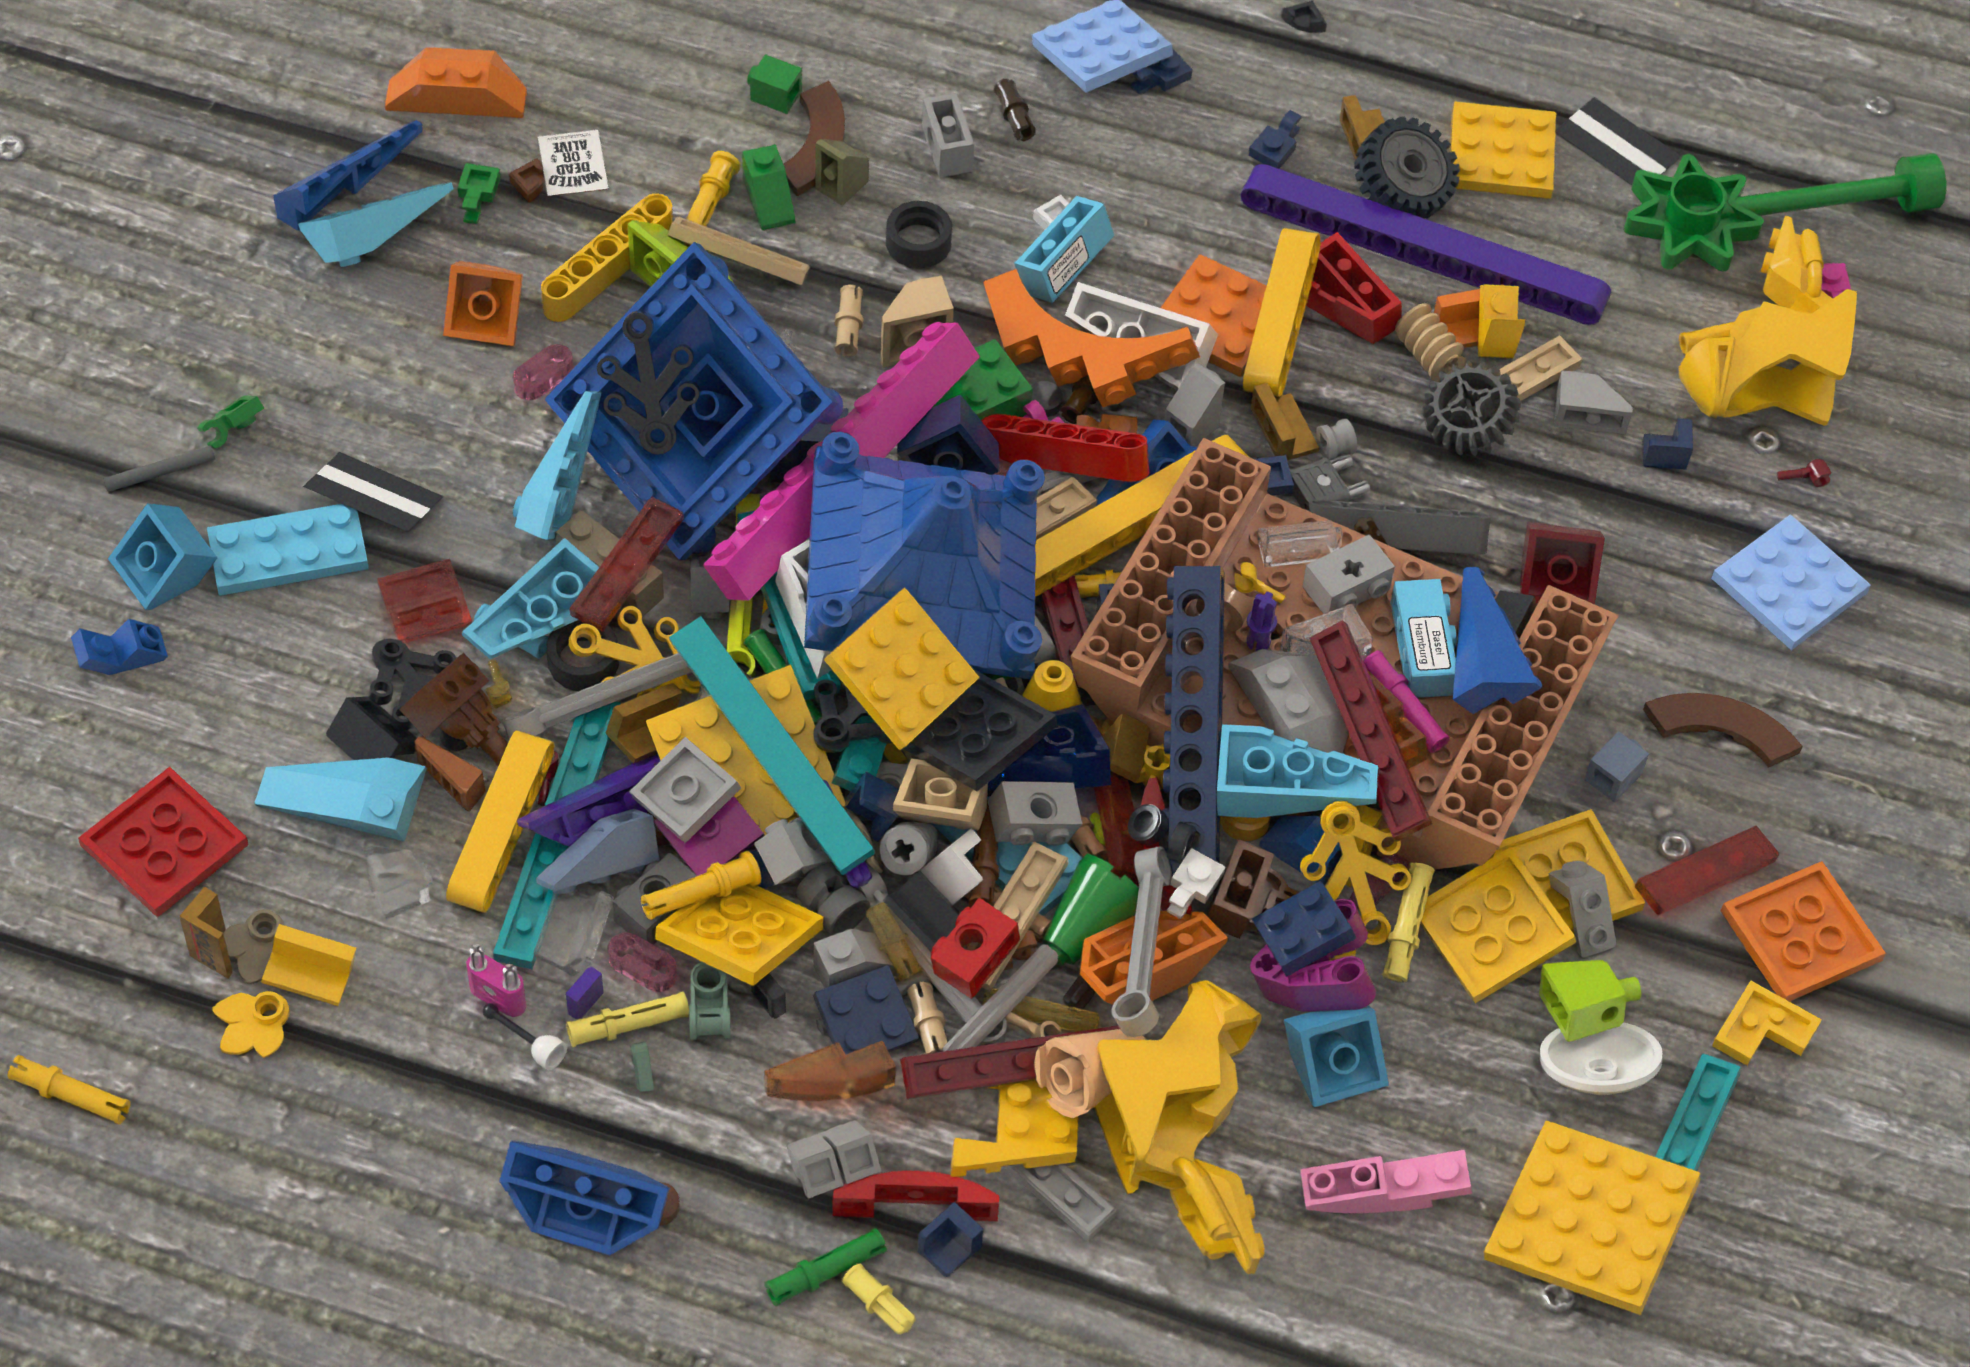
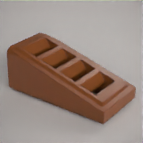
M419 736L414 741L418 763L426 766V771L465 810L471 811L486 792L483 771L424 737Z

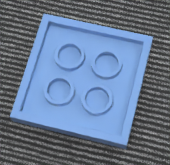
M1120 0L1107 1L1103 5L1083 13H1078L1070 19L1056 25H1050L1044 30L1032 34L1033 46L1086 93L1173 55L1172 44Z
M1791 514L1716 568L1711 578L1790 650H1793L1865 596L1871 586Z

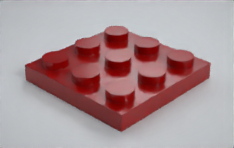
M170 766L78 837L80 846L157 918L249 845L247 837Z

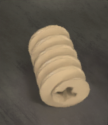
M1422 303L1405 313L1397 322L1395 331L1398 339L1404 342L1407 350L1412 352L1415 360L1420 362L1424 371L1429 372L1430 378L1435 382H1441L1439 378L1440 371L1448 375L1451 374L1453 364L1457 365L1459 370L1464 368L1466 358L1461 356L1464 346L1462 343H1455V335L1450 332L1447 333L1448 327L1445 323H1439L1440 318L1438 314L1431 313L1432 308L1428 303Z

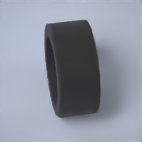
M914 200L902 203L892 210L886 224V248L890 256L898 263L910 268H927L937 265L949 254L952 242V221L948 213L939 205L928 201ZM925 225L936 230L940 237L930 243L913 244L902 239L898 233L908 226Z
M584 617L550 633L546 642L548 669L553 679L564 688L581 691L601 683L606 677L615 676L619 667V661L612 658L604 657L600 662L589 667L571 666L561 659V651L569 645V637L572 631L581 624L593 625L598 629L601 639L618 643V638L613 629L602 620ZM585 637L577 639V641H589Z

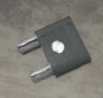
M1349 454L1332 460L1325 457L1290 470L1294 483L1292 494L1300 507L1309 511L1310 501L1351 502V499L1369 493L1370 486L1367 481H1362L1346 487L1337 471L1350 467L1353 464L1352 457Z

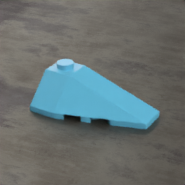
M452 182L429 186L392 197L393 200L390 201L386 199L361 205L362 209L360 210L356 208L344 212L339 211L299 223V228L325 263L339 261L340 267L349 266L361 262L359 255L375 250L454 188Z
M584 392L523 490L522 496L519 495L513 509V516L517 518L516 528L539 538L550 540L556 539L555 532L571 519L601 392Z
M564 538L462 631V636L489 659H492L595 613L620 589L621 585Z
M1222 724L1217 783V816L1260 818L1324 810L1329 804L1336 801H1346L1354 806L1376 804L1378 765L1336 751L1327 753L1309 747L1307 741L1298 738L1295 741L1276 736L1274 735V730L1262 726Z
M389 757L266 767L254 804L259 807L405 842L427 768L426 766Z

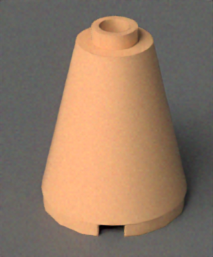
M1121 1029L1054 1037L1046 1041L1045 1045L1039 1047L1036 1052L1035 1071L1040 1088L1046 1086L1053 1097L1047 1100L1049 1104L1063 1116L1074 1118L1086 1114L1112 1092L1097 1048L1098 1042L1102 1039L1146 1040L1144 1036L1129 1037Z

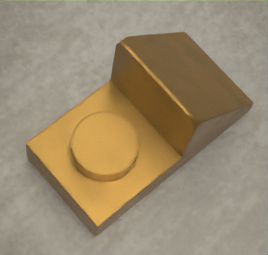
M1126 714L1119 715L1115 722L1110 719L1102 721L1089 715L1081 727L1106 768L1135 783L1141 774L1149 735L1148 726Z

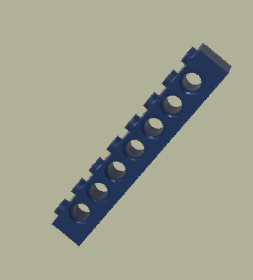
M1174 566V577H1168L1167 598L1168 600H1173V615H1167L1166 635L1167 639H1173L1172 654H1166L1165 660L1166 677H1172V692L1165 693V715L1171 716V731H1165L1164 752L1165 754H1170V770H1164L1163 773L1164 793H1170L1169 808L1163 809V812L1168 817V829L1166 832H1169L1170 843L1174 830L1180 821L1195 826L1196 830L1200 833V843L1194 850L1220 863L1221 816H1217V783L1223 712L1225 572L1221 566ZM1193 599H1201L1205 603L1203 612L1195 617L1186 615L1185 609L1187 604ZM1193 637L1202 638L1204 640V647L1197 655L1185 653V644L1189 639ZM1194 675L1201 676L1203 678L1201 690L1195 694L1186 693L1184 691L1185 681ZM1191 714L1201 715L1203 719L1201 728L1193 733L1185 732L1183 723L1186 717ZM1193 752L1201 754L1202 763L1197 770L1188 772L1183 769V759L1187 754ZM1190 791L1199 792L1201 795L1200 805L1192 811L1184 810L1182 807L1184 795ZM1163 847L1167 853L1168 847ZM1169 860L1173 877L1180 864Z

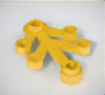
M627 606L621 610L618 615V624L623 630L630 632L640 650L601 639L598 629L590 624L578 625L569 637V647L579 657H589L595 653L635 665V667L622 674L665 658L662 657L644 626L641 611L634 606ZM624 614H633L636 617V623H626L623 618ZM663 617L655 625L654 634L659 641L667 642L674 655L678 652L670 642L669 637L671 635L663 634L660 630V625L667 624L671 626L673 630L671 635L679 630V626L673 618ZM580 637L587 638L590 642V647L581 648L577 644V639ZM687 674L662 683L654 689L649 688L641 691L635 698L671 683H674L680 690L690 694H698L705 691L699 680L691 681ZM606 677L602 680V682L612 679L614 677Z
M1333 802L1321 814L1320 824L1324 834L1313 854H1309L1301 860L1300 869L1306 879L1310 881L1320 880L1326 873L1325 863L1339 842L1342 856L1325 887L1335 901L1348 878H1350L1361 914L1360 917L1365 927L1369 921L1378 920L1376 928L1372 930L1366 929L1368 932L1366 943L1379 945L1388 939L1391 926L1385 915L1376 910L1365 872L1387 881L1395 890L1406 889L1410 885L1412 877L1408 869L1402 864L1389 865L1359 851L1354 836L1375 844L1384 855L1395 854L1400 849L1401 840L1396 841L1394 839L1391 846L1383 847V839L1392 837L1389 828L1379 830L1360 821L1358 810L1349 802ZM1339 814L1346 815V819L1342 824L1336 825L1333 823L1335 816ZM1313 862L1319 863L1317 871L1313 873L1307 872L1309 864ZM1395 873H1405L1404 878L1401 881H1392V878Z

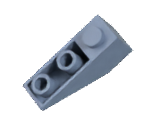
M632 809L600 818L536 878L537 884L553 890V893L563 894L576 890V885L585 882L603 883L609 881L612 874L619 872L637 873L645 870V865L656 860L660 861L653 815Z

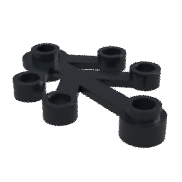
M634 311L625 318L622 329L626 338L634 342L640 381L622 369L619 360L611 355L604 356L598 362L597 372L602 378L611 379L643 402L647 418L629 407L626 397L620 392L608 394L604 400L603 407L606 413L611 416H618L639 431L640 443L646 451L652 454H664L671 450L676 442L677 433L674 425L688 406L697 402L700 397V388L695 382H683L677 390L678 398L663 417L660 400L682 369L691 365L694 360V352L687 345L676 346L671 353L670 362L656 380L649 337L654 330V322L648 313ZM635 319H641L645 322L646 329L644 331L638 332L633 328L632 323ZM680 350L686 351L689 355V361L686 363L679 362L676 359V352ZM606 361L612 362L616 368L615 372L612 374L604 372L602 364ZM691 387L695 391V397L693 399L684 398L682 389ZM611 398L619 399L622 403V408L619 410L611 409L609 400ZM654 429H661L665 434V439L662 441L654 440L652 431Z
M397 639L380 640L372 649V660L379 672L377 679L370 685L369 698L377 705L388 704L392 700L393 685L391 682L394 674H397L404 682L399 704L392 710L391 724L397 730H409L413 727V724L408 719L399 718V716H405L399 709L434 678V676L417 673L413 667L434 670L436 674H439L448 666L440 662L450 664L457 657L454 653L447 650L438 651L432 656L410 651L405 643ZM381 690L385 691L386 693H378L377 691ZM441 729L440 741L445 748L460 751L468 747L463 740L456 739Z
M824 679L815 684V701L820 705L822 719L815 726L813 732L814 742L818 748L825 752L836 753L846 749L853 740L876 737L882 743H893L876 722L855 724L860 717L869 716V713L846 686L848 707L838 716L835 706L838 698L835 682ZM825 690L832 692L829 695L820 694V692Z

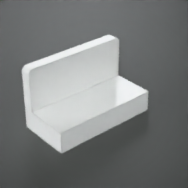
M972 828L919 870L952 905L983 880L982 876L964 856L965 853L981 841Z

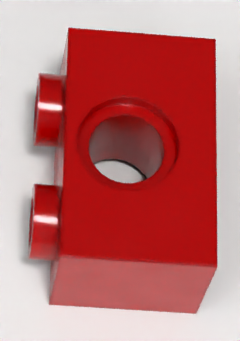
M981 898L971 908L966 907L962 910L956 920V927L947 938L943 936L935 943L930 957L934 974L970 999L974 998L1020 941L1018 923ZM971 942L982 944L976 950L969 951L964 949V946Z

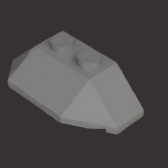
M1261 649L1229 662L1228 668L1266 727L1274 730V735L1291 741H1295L1298 738L1307 741L1309 747L1327 753L1336 751L1343 754L1349 732L1316 655Z

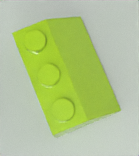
M633 220L628 223L630 270L651 287L685 252L688 246L683 241L668 236L669 231L660 224Z

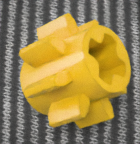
M1164 744L1152 747L1146 745L1141 774L1136 783L1142 782L1146 787L1149 778L1157 777L1160 790L1163 789L1164 770H1170V754H1165Z

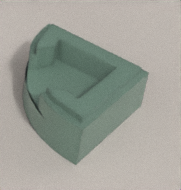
M646 1042L633 1043L630 1049L637 1090L639 1089L640 1092L654 1090Z

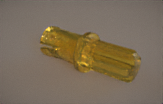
M881 902L866 911V916L882 944L879 949L880 951L885 950L899 976V980L902 981L910 976L903 961H906L913 975L923 970L906 940L908 934L902 933L889 907L884 902Z

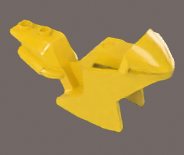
M1785 216L1781 229H1773L1768 248L1773 249L1774 253L1766 252L1760 271L1767 274L1763 292L1776 304L1764 301L1761 307L1742 311L1736 318L1728 337L1702 340L1685 355L1679 366V379L1696 402L1700 411L1711 418L1716 419L1717 416L1723 418L1733 417L1774 406L1820 425H1828L1834 404L1836 379L1842 380L1844 378L1851 355L1857 292L1846 289L1832 299L1821 290L1824 262L1819 238L1810 229L1803 230L1801 235L1796 234L1792 217ZM1788 359L1800 362L1792 370L1776 366Z
M1197 981L1188 986V1001L1162 1039H1102L1098 1042L1097 1048L1112 1092L1094 1106L1125 1192L1133 1194L1137 1191L1141 1180L1169 1189L1171 1198L1178 1211L1177 1216L1202 1254L1210 1260H1216L1224 1257L1227 1253H1233L1247 1274H1254L1260 1259L1264 1257L1265 1251L1263 1238L1260 1233L1254 1232L1251 1220L1255 1218L1253 1198L1251 1194L1245 1195L1243 1183L1239 1175L1194 1158V1152L1204 1137H1210L1230 1114L1238 1091L1236 1065L1231 1057L1241 1053L1247 1046L1262 1020V1014L1237 995L1219 988L1210 981Z

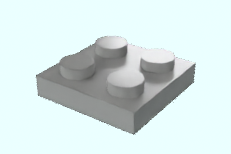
M685 737L629 792L638 803L686 843L741 787L732 776Z

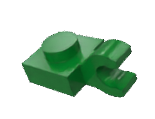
M465 163L457 188L458 198L464 199L462 210H466L463 222L478 224L482 201L493 203L500 181V168Z
M244 395L216 413V417L201 422L197 429L199 432H205L213 427L216 431V437L207 445H211L212 448H218L226 442L230 428L236 427L237 430L249 426L257 419L255 414L263 410L264 407L257 396Z

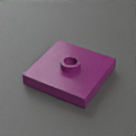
M734 796L686 843L679 839L658 819L654 820L657 828L697 876L706 873L708 867L713 863L719 862L722 865L735 860L741 853L748 850L756 841L765 836Z

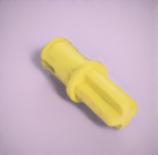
M860 1263L848 1270L843 1277L842 1283L866 1304L865 1308L868 1313H876L899 1335L908 1332L912 1328L916 1320L915 1316L892 1295L893 1290L890 1286H883Z

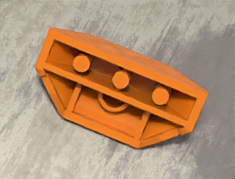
M426 47L389 80L385 110L524 118L527 88L496 51Z
M1160 911L1150 988V999L1152 1001L1189 984L1227 943L1228 937L1204 912H1191V915L1184 914L1179 919L1167 911ZM1135 916L1087 937L1083 942L1080 975L1105 1002L1111 1005L1114 1004L1118 997L1126 993Z

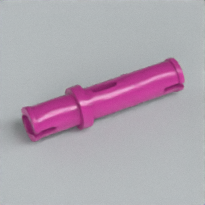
M1377 650L1368 655L1363 662L1370 676L1381 688L1379 693L1384 700L1392 702L1408 725L1411 726L1426 745L1429 752L1434 753L1443 748L1450 740V737L1445 734L1425 706L1422 705L1407 686L1409 683L1407 678L1395 671L1384 657L1382 651Z

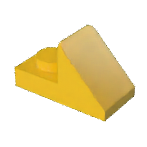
M1487 284L1480 286L1478 357L1511 359L1515 357L1525 326V320L1518 319L1519 286Z

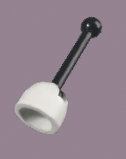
M488 1003L483 1007L484 1017L497 1020L532 1044L531 1052L533 1059L546 1070L550 1071L556 1068L565 1057L567 1044L552 1035L536 1038L501 1014L495 1004Z

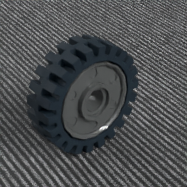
M1398 117L1396 120L1391 118L1373 130L1357 150L1356 157L1358 158L1354 162V169H1358V172L1355 174L1356 181H1364L1359 189L1362 194L1368 192L1371 194L1368 200L1428 219L1438 212L1457 190L1455 187L1459 184L1460 177L1456 175L1460 172L1459 164H1453L1457 159L1455 151H1447L1451 144L1447 139L1443 142L1439 140L1442 133L1438 129L1431 133L1429 131L1431 127L1429 123L1423 122L1418 126L1419 119L1411 117L1408 121L1406 117Z

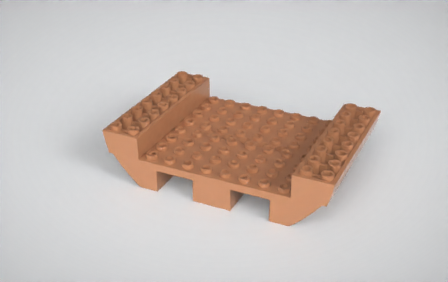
M1203 438L1073 651L1071 660L1078 686L1088 692L1108 719L1115 722L1119 715L1126 714L1146 724L1149 728L1146 745L1150 747L1161 746L1164 744L1165 731H1171V716L1165 715V693L1172 692V677H1166L1165 660L1166 654H1172L1173 639H1167L1166 619L1167 615H1173V600H1168L1167 579L1168 577H1174V566H1221L1225 572V582L1237 590L1235 586V573L1242 576L1240 565L1244 562L1251 563L1257 569L1258 580L1285 595L1281 604L1277 602L1275 610L1277 626L1272 632L1280 636V638L1271 640L1270 647L1267 650L1299 653L1296 648L1301 645L1314 651L1309 638L1343 620L1348 624L1363 660L1371 653L1380 650L1398 674H1403L1390 605L1395 581L1440 579L1443 594H1449L1451 610L1450 616L1447 617L1449 625L1455 626L1458 642L1463 577L1374 539L1395 566L1391 588L1379 598H1370L1358 604L1349 613H1339L1327 619L1302 587L1306 565L1366 535L1267 494L1271 466ZM1548 585L1519 639L1521 642L1519 646L1523 654L1531 661V669L1534 675L1540 679L1542 688L1515 704L1502 697L1475 714L1470 713L1453 700V696L1420 697L1418 700L1425 706L1445 734L1450 737L1448 743L1434 753L1428 751L1426 745L1411 726L1408 725L1392 702L1384 700L1379 693L1381 688L1374 685L1432 821L1431 825L1401 839L1400 849L1395 854L1384 855L1378 849L1377 855L1393 863L1402 864L1407 869H1409L1410 863L1415 864V862L1429 865L1436 870L1471 863L1482 866L1488 861L1503 841L1619 615ZM1254 590L1250 593L1242 594L1255 598L1257 594L1262 593ZM1193 599L1187 604L1185 609L1186 615L1191 617L1200 615L1196 608L1198 599ZM1246 618L1240 629L1224 631L1222 724L1262 726L1267 728L1228 668L1229 662L1256 651V641L1252 650L1246 644L1249 632ZM1200 637L1189 639L1185 644V653L1188 655L1200 653L1204 647V640ZM1457 643L1454 648L1455 657L1457 654ZM1197 675L1189 677L1184 683V691L1188 694L1199 692L1203 686V678ZM1199 714L1187 716L1183 723L1184 731L1188 733L1198 731L1202 726V716ZM1349 734L1343 754L1360 759ZM1374 809L1382 814L1378 829L1389 828L1382 811ZM1310 811V812H1301V813H1293V814H1286V815H1288V816H1311V814H1312L1313 811ZM1384 838L1382 841V846H1391L1394 842V838Z

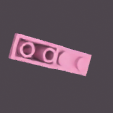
M1465 1150L1383 1163L1382 1156L1300 1169L1306 1209L1333 1213L1408 1211L1433 1207L1432 1200L1472 1194Z

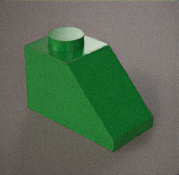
M776 144L742 151V178L761 230L794 224L795 214L786 170Z

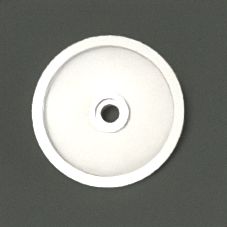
M1624 1022L1619 1027L1567 1042L1558 1028L1543 1040L1540 1047V1062L1550 1077L1567 1088L1595 1095L1628 1092L1644 1085L1659 1072L1663 1058L1661 1045L1654 1036L1637 1026Z

